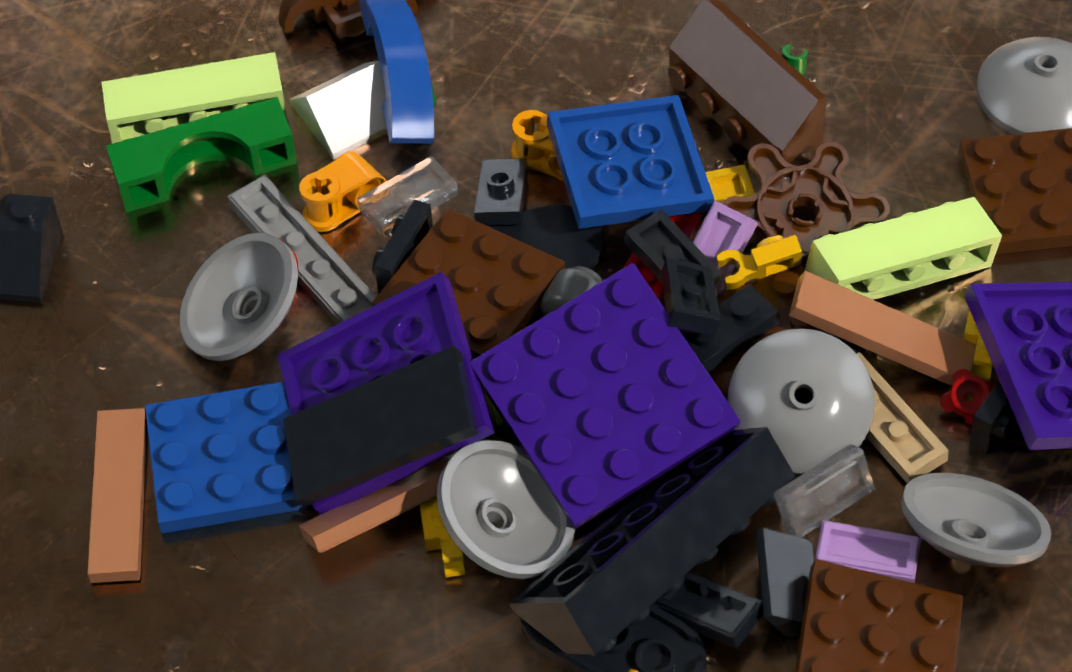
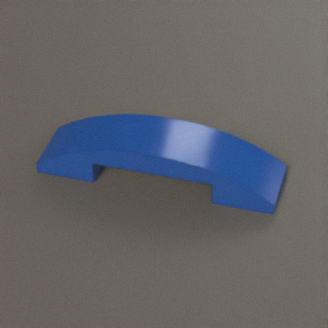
M359 0L366 35L374 36L387 97L382 105L389 142L432 144L434 140V108L431 78L424 43L411 8L405 0Z

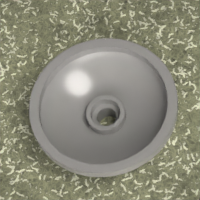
M1030 37L1009 42L993 51L985 59L979 70L976 86L979 103L986 115L999 127L1012 134L1072 128V43L1050 37Z
M252 233L238 237L214 252L194 275L182 301L180 330L186 344L203 358L223 361L246 354L264 343L281 325L294 300L298 268L291 249L273 235Z
M790 329L777 332L765 337L752 346L741 358L733 372L727 399L741 421L740 426L735 430L768 427L792 471L798 475L823 472L849 458L865 439L873 420L875 407L873 384L865 365L858 355L841 340L824 332L811 329ZM799 388H806L812 393V401L807 404H801L795 399L794 392Z
M494 440L475 442L460 449L443 468L437 486V501L442 521L455 544L479 566L509 578H533L545 573L568 553L574 538L575 529L521 447Z
M956 473L925 474L912 479L906 485L901 498L902 511L913 530L942 554L968 565L978 567H1014L1023 565L1041 557L1050 542V526L1043 514L1034 505L1013 491L984 479Z

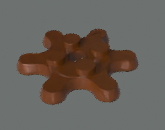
M825 142L819 145L812 161L801 166L786 162L780 152L770 144L760 143L753 146L748 153L747 161L751 171L761 182L760 190L749 197H729L722 203L754 219L758 223L755 231L760 232L765 238L780 235L784 239L796 235L802 249V261L808 258L813 240L828 234L835 235L850 231L856 226L883 222L890 213V205L884 196L874 192L854 193L844 186L841 180V173L847 166L849 156L846 149L836 142ZM799 205L807 206L814 211L816 218L814 222L812 220L804 221L798 217L794 219L792 209Z

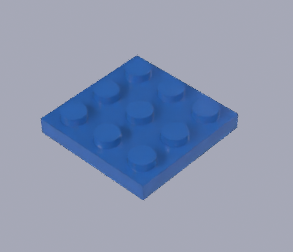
M679 95L548 112L547 127L578 229L645 220L661 209L667 216L710 210L714 202V196Z
M284 382L145 405L157 516L161 534L307 509V506L303 507L295 499L283 421L284 418L292 414Z

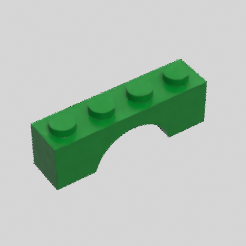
M278 97L106 145L113 176L126 213L169 201L171 189L176 180L191 167L204 162L229 161L237 163L248 169L255 176L297 164L293 135Z

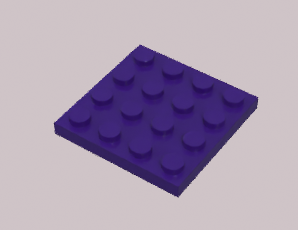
M634 263L469 362L479 379L481 387L574 529L735 430L741 424L740 419L679 329L668 326V313Z
M442 272L278 354L292 415L454 345L463 355L479 434L313 503L314 509L320 514L354 502L494 433L479 379L469 363L473 358L450 280Z
M1072 282L971 284L964 295L1028 449L1072 448Z

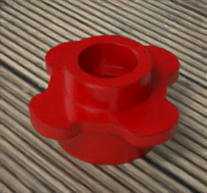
M959 369L952 376L953 385L949 392L941 396L940 405L945 412H956L965 417V421L969 425H972L975 413L995 385L990 381L985 382L980 377L972 375L968 369ZM971 393L973 395V400L966 401L964 399V394Z

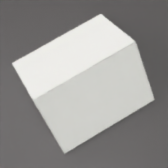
M379 60L363 63L290 99L292 108L333 160L388 133L382 105L387 95Z

